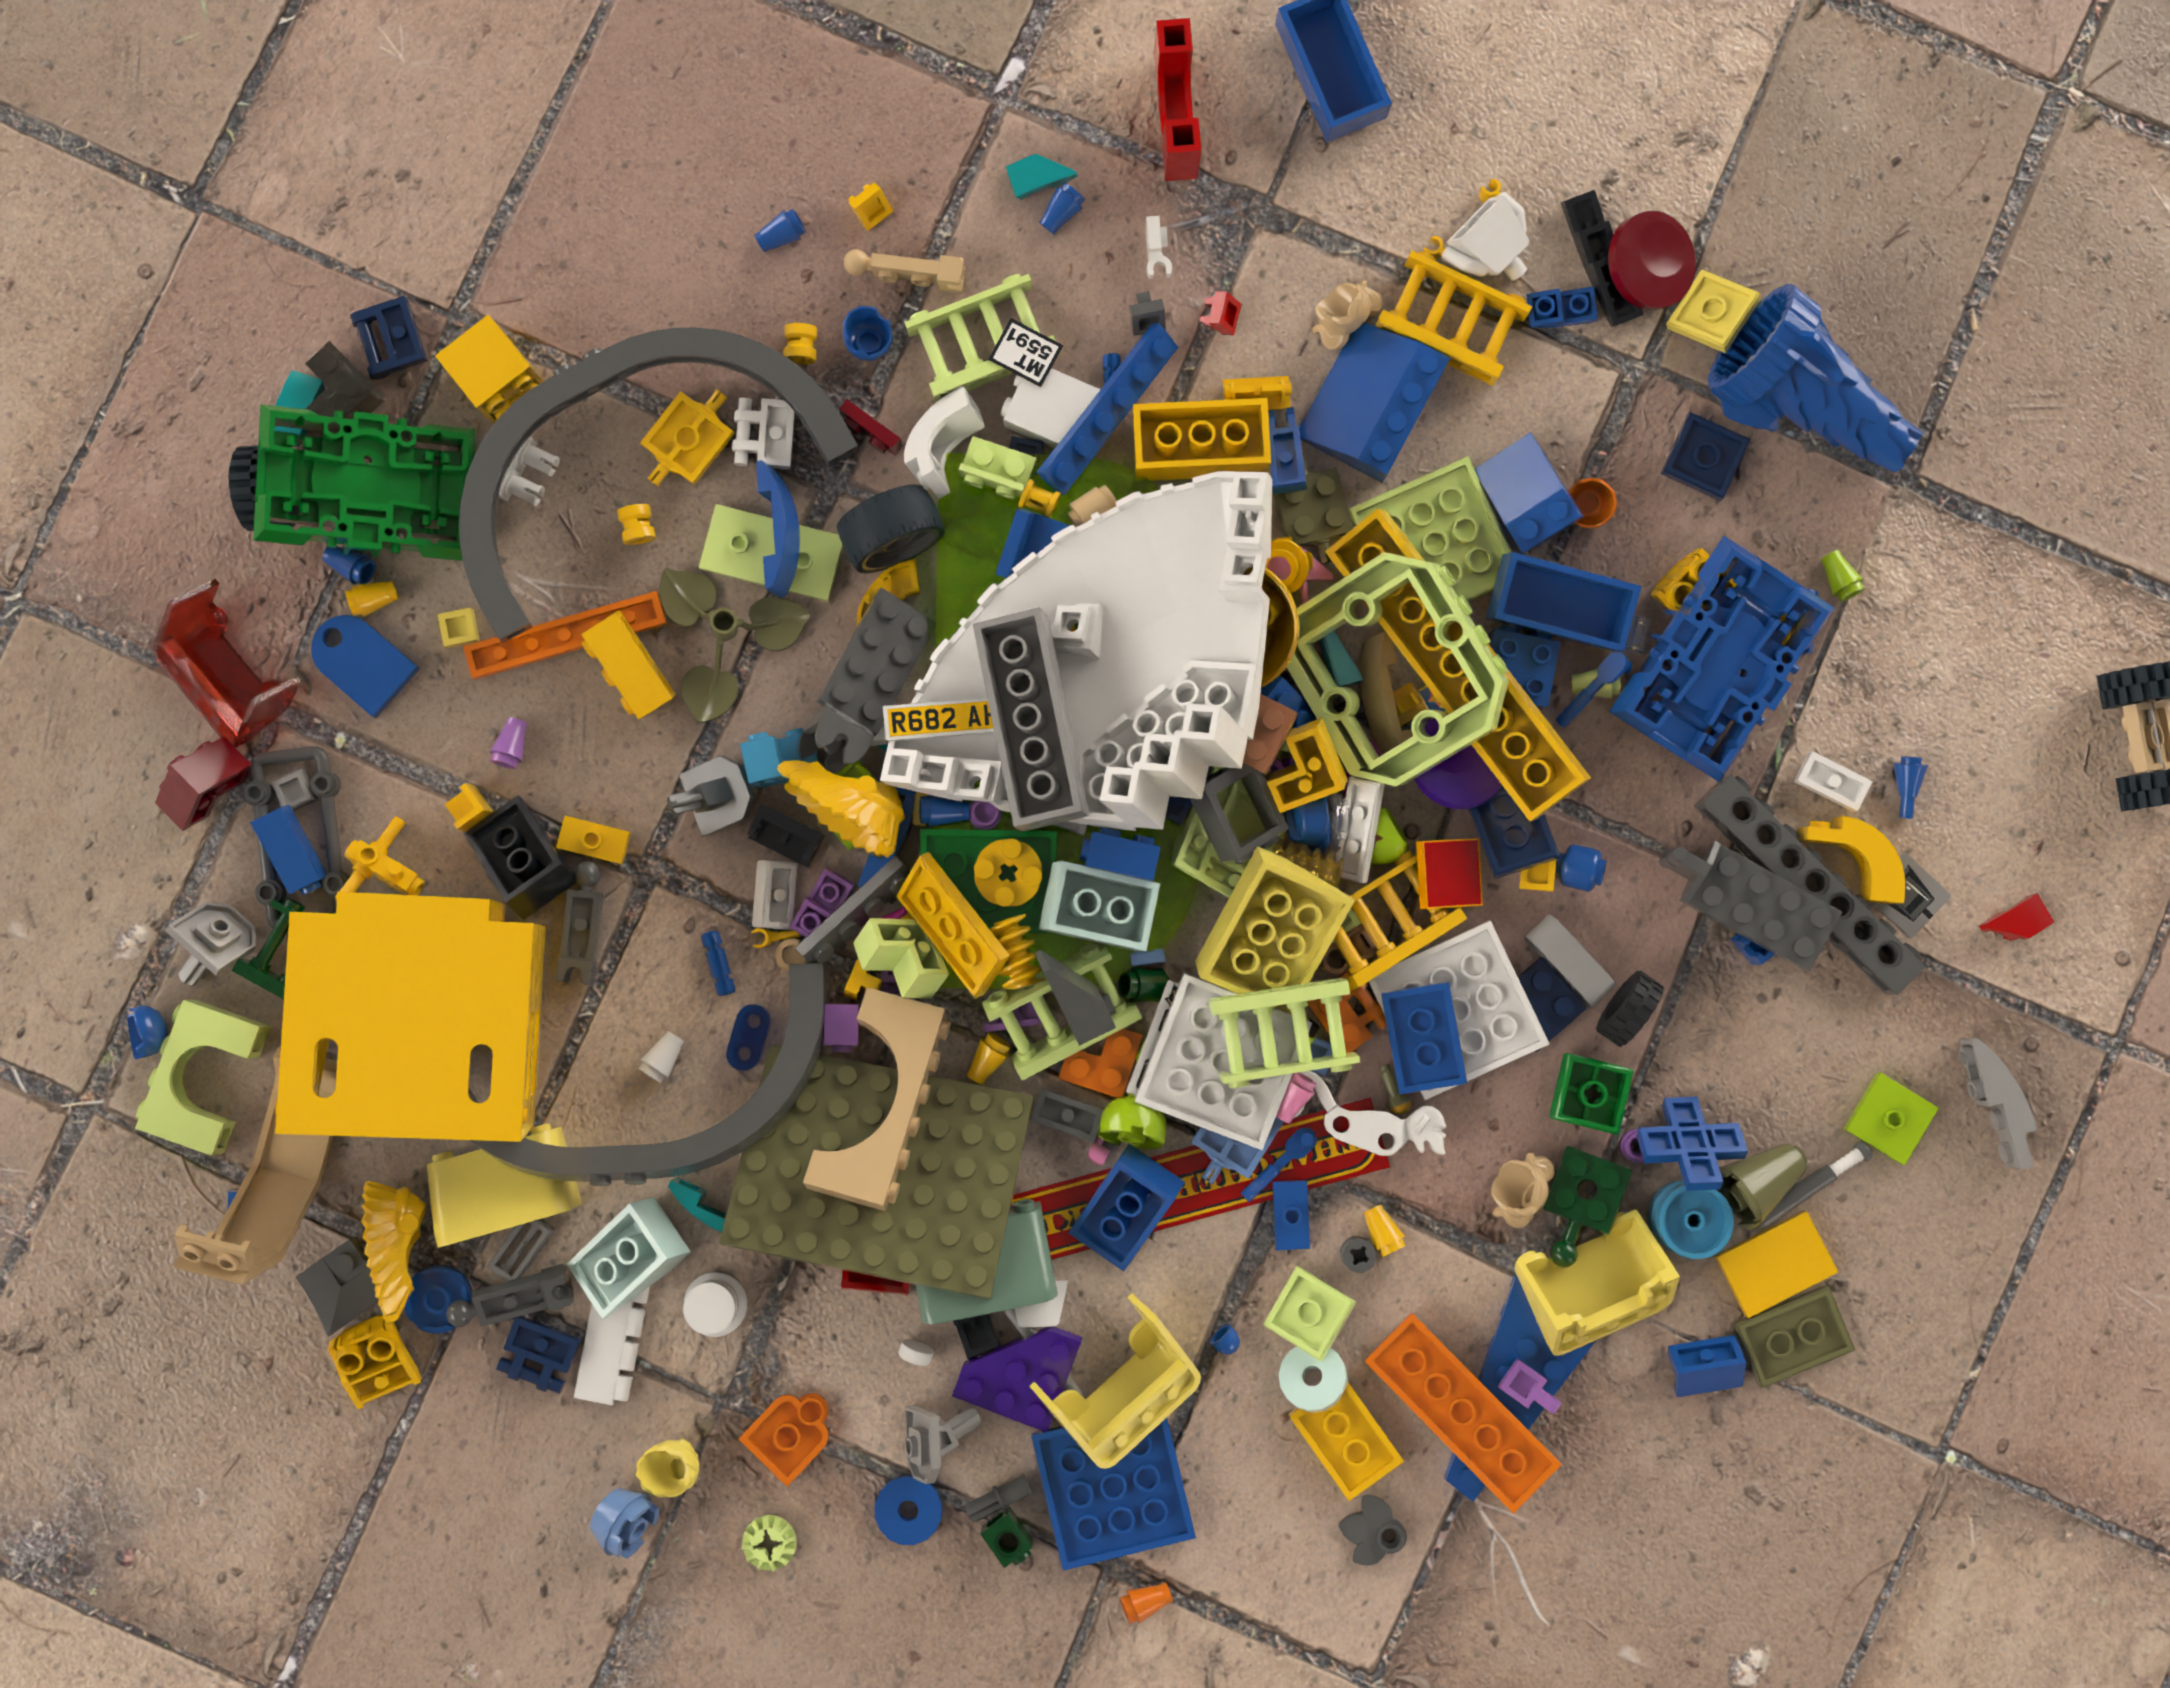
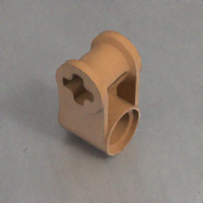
M1362 924L1346 932L1362 960L1365 958L1368 960L1376 955L1378 949ZM1333 942L1319 964V968L1328 975H1337L1348 971L1350 965L1336 942ZM1331 950L1338 951L1342 956V964L1338 969L1331 968L1327 963V955Z

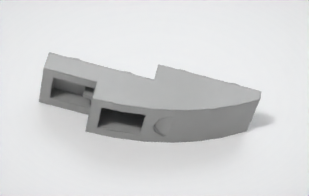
M1976 1038L1959 1039L1961 1048H1959V1058L1962 1065L1967 1068L1970 1079L1967 1083L1968 1092L1976 1102V1105L1991 1106L1989 1119L1999 1136L1998 1153L2001 1160L2008 1168L2022 1170L2033 1167L2025 1133L2038 1129L2030 1106L2016 1079L2000 1058L1981 1040Z

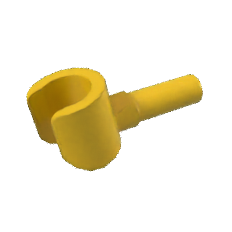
M756 928L751 932H762L765 935L764 943L753 945L756 948H767L773 942L779 940L801 938L800 934L795 930L771 932L767 928Z

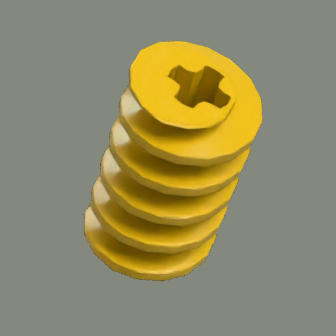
M1026 914L996 922L990 928V931L995 937H998L997 940L1010 955L1005 962L1006 966L998 973L999 976H1010V979L1002 985L1003 989L1016 990L1046 980L1035 978V975L1042 968L1041 966L1031 965V962L1037 957L1035 952H1027V949L1035 943L1034 939H1023V935L1030 931L1031 928L1030 926H1019V922L1027 917Z

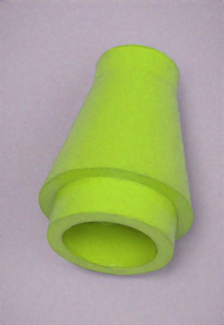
M1835 550L1821 559L1833 597L1837 596L1840 602H1844L1864 591L1865 588L1862 584L1864 579L1848 563L1839 550Z

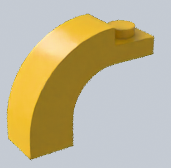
M1846 816L1832 818V825L1830 822L1810 821L1809 826L1798 828L1799 838L1797 840L1799 842L1838 846L1846 850L1855 859L1861 876L1859 896L1867 902L1884 904L1904 903L1905 874L1902 862L1894 846L1878 829L1862 820Z

